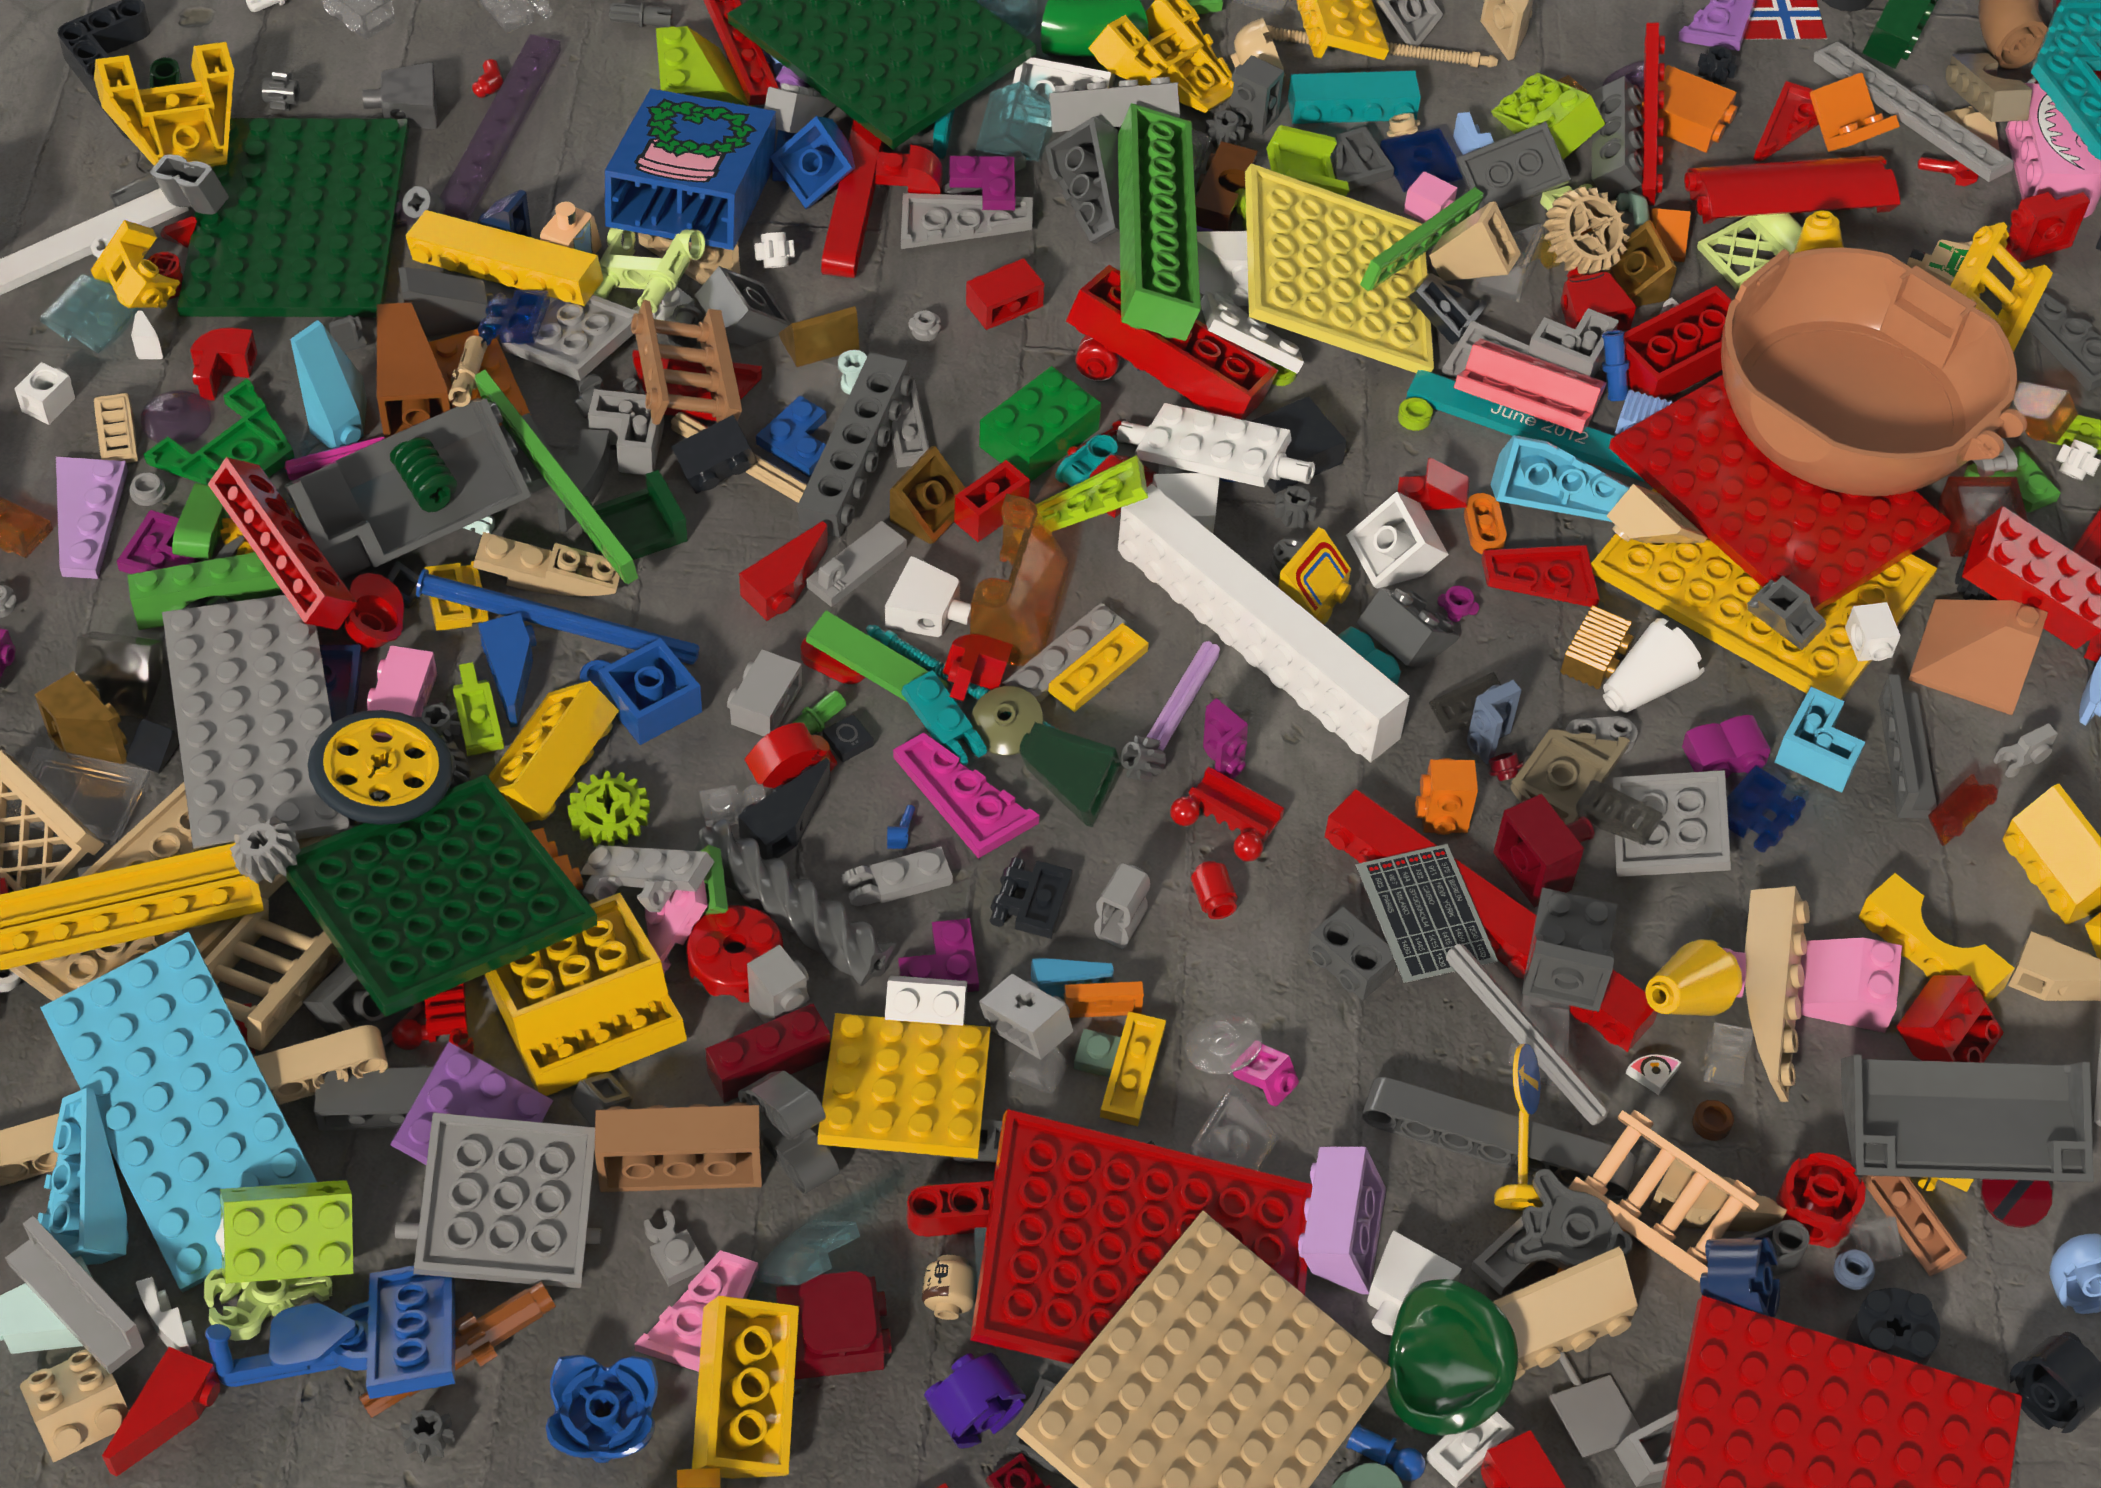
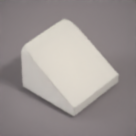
M137 311L131 337L138 359H163L159 338L143 311Z

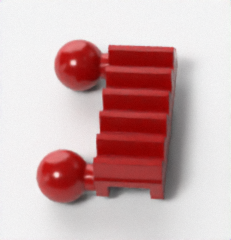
M1209 766L1205 770L1204 778L1196 788L1192 787L1187 797L1176 799L1170 808L1171 818L1180 826L1194 824L1199 818L1200 808H1202L1204 816L1215 815L1217 823L1227 822L1231 831L1236 828L1240 829L1241 834L1235 839L1233 848L1236 856L1247 862L1254 861L1261 856L1263 843L1283 818L1284 807Z
M465 983L425 1000L426 1025H420L419 1022L413 1019L399 1021L392 1031V1038L396 1046L403 1050H413L424 1040H429V1043L437 1042L436 1036L451 1034V1032L457 1029L461 1031V1039L469 1038Z

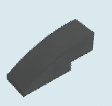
M581 429L578 456L564 455L562 469L582 495L588 496L591 503L603 484L611 456L609 430ZM558 498L559 529L561 532H567L577 520L560 498Z

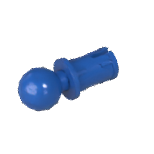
M1359 1423L1355 1426L1346 1445V1448L1352 1449L1381 1465L1391 1464L1397 1476L1405 1481H1414L1420 1478L1426 1468L1425 1459L1417 1449L1403 1448L1398 1450L1395 1448L1397 1439L1392 1438L1390 1441L1362 1427Z

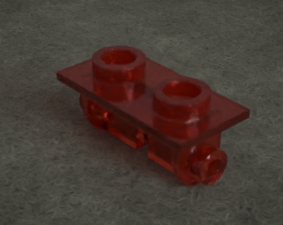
M1971 774L1928 815L1942 846H1945L1955 836H1961L1965 831V827L1977 817L1978 813L1997 801L1998 789L1993 784L1979 785L1974 774Z

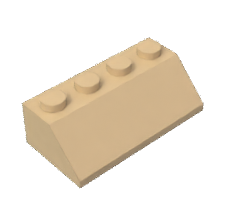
M1620 1246L1493 1301L1505 1314L1515 1333L1518 1347V1365L1515 1380L1519 1379L1525 1373V1370L1539 1365L1540 1368H1544L1555 1363L1561 1357V1352L1566 1353L1573 1349L1575 1352H1581L1592 1346L1596 1339L1609 1334L1611 1337L1625 1332L1631 1326V1321L1638 1306L1625 1256Z

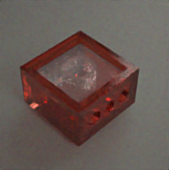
M1948 477L1938 502L1940 512L1951 521L1948 531L1945 532L1951 557H1964L1965 553L1970 550L1976 527L2002 506L2028 522L2017 477Z

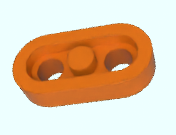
M1486 493L1471 495L1468 498V506L1464 509V519L1472 548L1480 554H1483V550L1503 549L1507 533L1499 502L1496 501L1495 497Z

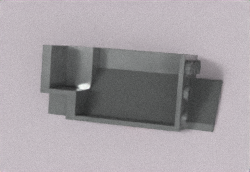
M475 398L470 400V403L464 407H454L326 464L321 469L289 482L284 486L298 513L302 526H304L307 533L342 580L370 566L375 568L531 497L532 493L549 486V484L503 425L499 426V423L503 422V418L495 402L488 403L487 398ZM530 413L523 415L522 418L557 461ZM417 437H425L432 442L439 456L451 471V475L457 481V488L451 496L449 503L438 512H427L418 505L406 483L390 461V453L399 443Z

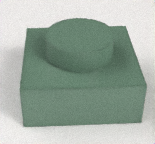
M1083 1029L1074 1060V1069L1110 1077L1121 1037Z

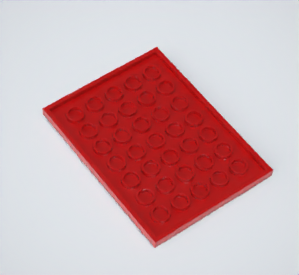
M1723 374L1611 438L1609 444L1610 450L1669 501L1759 585L1764 587L1770 580L1777 582L1784 576L1810 595L1811 604L1817 612L1948 531L1951 525V521L1915 490L1888 496L1852 495L1819 487L1782 469L1753 444L1740 426L1727 396Z
M1007 1109L1003 1115L970 1340L1074 1365L1202 1211L1207 1213L1305 1296L1308 1265L1305 1259L1299 1255L1298 1240L1300 1234L1305 1233L1307 1221L1305 1219L1304 1206L1306 1199L1311 1198L1313 1186L1309 1183Z
M1702 1295L1697 1301L1676 1408L1677 1416L1673 1423L1669 1443L1670 1451L1666 1459L1667 1467L1663 1474L1661 1488H2009L2022 1396Z

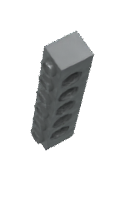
M869 352L797 505L801 529L809 530L824 521L827 524V534L840 538L845 526L851 524L854 517V506L857 500L862 499L865 494L868 475L870 472L874 473L877 468L879 451L881 447H886L888 444L891 424L893 421H898L901 415L902 401L905 395L909 396L912 391L914 380L913 376L909 373L907 360Z

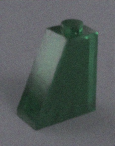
M1035 722L1031 732L1023 736L1020 744V754L1026 768L1086 826L1093 827L1121 765L1116 748Z

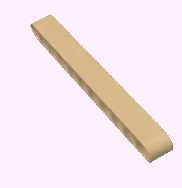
M372 1025L355 1027L254 1057L278 1105L315 1095L316 1088H320L319 1085L325 1083L323 1073L336 1071L338 1080L344 1079V1082H347L349 1079L347 1069H351L352 1074L359 1079L363 1078L365 1073L377 1070L383 1073L388 1068L381 1032ZM59 1113L0 1130V1186L54 1170L58 1153L53 1149V1141Z

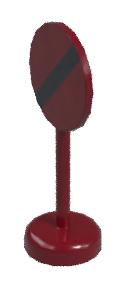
M1982 1179L1981 1198L1985 1208L1996 1220L2007 1226L2025 1228L2036 1225L2047 1216L2052 1205V1189L2049 1181Z

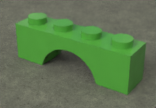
M255 552L127 575L130 600L139 630L164 626L162 612L183 609L191 602L204 597L224 596L236 601H244L282 594V590Z

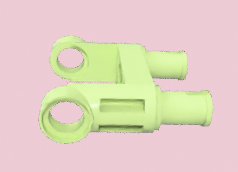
M610 228L607 236L608 247L599 261L604 280L593 295L607 299L612 289L616 287L645 289L637 303L641 307L643 300L650 301L652 313L657 312L666 293L676 288L690 261L700 259L705 251L703 233L700 230L685 229L680 234H676L663 258L633 256L636 251L634 249L635 233ZM622 234H624V243H623V246H622V242H621ZM691 238L692 245L689 251V240Z

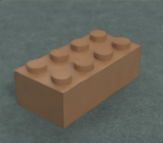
M733 1103L729 1106L709 1107L705 1104H693L689 1107L678 1108L654 1105L646 1109H627L615 1106L607 1110H596L595 1159L600 1192L762 1187V1145L759 1105Z

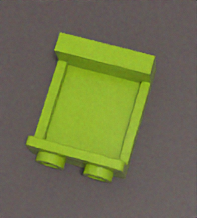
M1278 126L1266 147L1271 170L1339 195L1347 196L1349 192L1348 182L1335 179L1330 158L1337 145L1336 138L1288 126Z

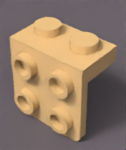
M87 1349L74 1353L67 1361L50 1369L45 1368L34 1372L20 1384V1389L53 1463L116 1433L129 1412L113 1374H109Z

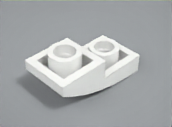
M153 1277L137 1281L136 1285L140 1297L160 1339L167 1348L172 1347L193 1356L190 1346L198 1344L192 1321L183 1322L178 1307L171 1309L166 1290L158 1291Z

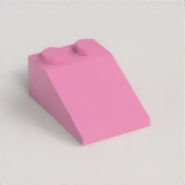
M1868 938L1807 941L1806 955H1801L1804 985L1798 989L1801 1016L1885 1033L1897 1007L1902 945Z

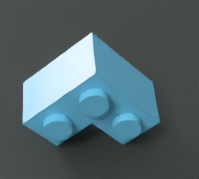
M1810 687L1782 740L1774 763L1842 793L1865 745V741L1835 729L1845 701Z

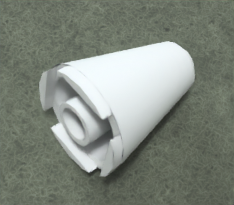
M1657 618L1648 626L1603 686L1605 692L1603 694L1604 701L1612 710H1620L1627 713L1696 680L1702 675L1704 667L1699 668L1697 664L1702 659L1693 642L1681 629L1676 627L1670 630L1665 626L1668 620L1663 618Z

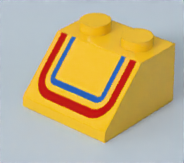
M1318 527L1281 570L1278 588L1325 625L1336 603L1342 604L1350 593L1351 585L1348 583L1351 568L1327 532Z

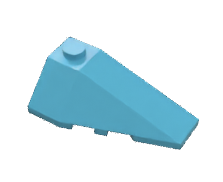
M317 320L292 337L290 341L310 433L328 448L333 449L356 443L364 436L367 396L363 376L324 325Z
M1515 435L1512 436L1499 453L1490 484L1495 499L1498 502L1609 522L1612 521L1607 517L1608 513L1630 488L1626 484L1547 441Z
M85 1088L62 1098L53 1141V1149L58 1153L57 1162L52 1175H46L44 1188L51 1189L46 1214L39 1213L37 1220L73 1259L81 1256L85 1265L102 1264L126 1255L129 1235L127 1231V1213L94 1089Z

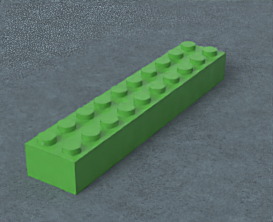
M1131 103L1118 132L1121 322L1136 329H1146L1159 333L1166 338L1186 341L1201 310L1192 125L1190 121Z

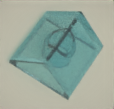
M1021 81L992 91L976 144V150L1001 155H1008L1018 150L1025 155L1026 160L1038 162L1050 119V102Z

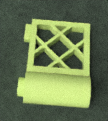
M1789 213L1746 216L1699 241L1697 249L1737 290L1744 281L1770 261L1756 258L1758 250L1771 251L1776 256L1785 249L1790 254H1793L1803 227ZM1749 227L1756 235V240L1738 238L1737 233ZM1716 244L1731 246L1729 254L1715 252L1711 247ZM1734 247L1754 249L1753 256L1733 255ZM1731 264L1750 266V271L1738 277L1730 267Z

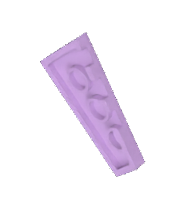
M56 457L59 567L62 577L98 579L128 473L126 461Z

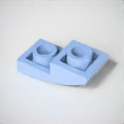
M1470 112L1457 113L1453 137L1463 155L1494 143L1491 133L1480 134L1479 126L1474 124Z
M2101 657L2086 684L2080 702L2079 720L2085 726L2095 715L2101 717Z

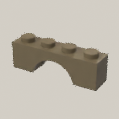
M1988 53L1951 55L1950 65L1946 68V81L1948 85L1990 122L2028 121L2032 95L2030 87L2021 80L1997 77L1998 61Z

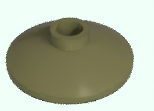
M1002 686L990 690L978 700L971 715L973 729L980 735L987 751L1001 756L1016 755L1030 748L1039 738L1044 721L1043 712L1037 699L1030 692L1015 686ZM1008 711L1012 713L1011 717L1006 721L999 719L1000 714Z

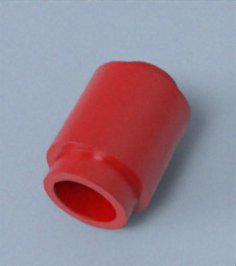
M1207 861L1197 866L1195 872L1191 875V882L1202 911L1207 913L1210 919L1215 920L1223 919L1233 914L1237 909L1236 902L1238 897L1226 866L1215 861Z

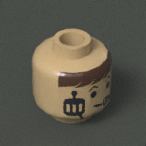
M942 1255L938 1257L935 1262L927 1266L924 1273L922 1289L924 1305L933 1310L936 1317L944 1320L957 1319L959 1314L970 1311L975 1304L978 1280L976 1270L963 1257L956 1255Z

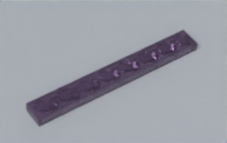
M530 34L440 196L445 204L443 215L466 221L469 220L561 51L560 41Z

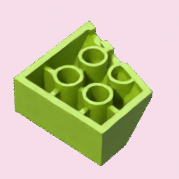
M688 26L656 28L660 90L749 106L734 70L718 46Z

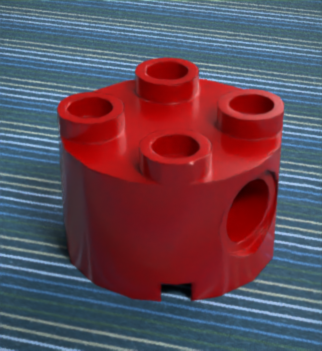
M1817 1152L1809 1154L1808 1158L1802 1160L1799 1158L1791 1165L1776 1196L1777 1205L1787 1210L1782 1221L1795 1220L1803 1224L1810 1235V1245L1833 1248L1839 1244L1840 1240L1848 1236L1865 1202L1866 1187L1862 1179L1859 1181L1858 1177L1854 1174L1856 1169L1848 1161L1834 1154Z

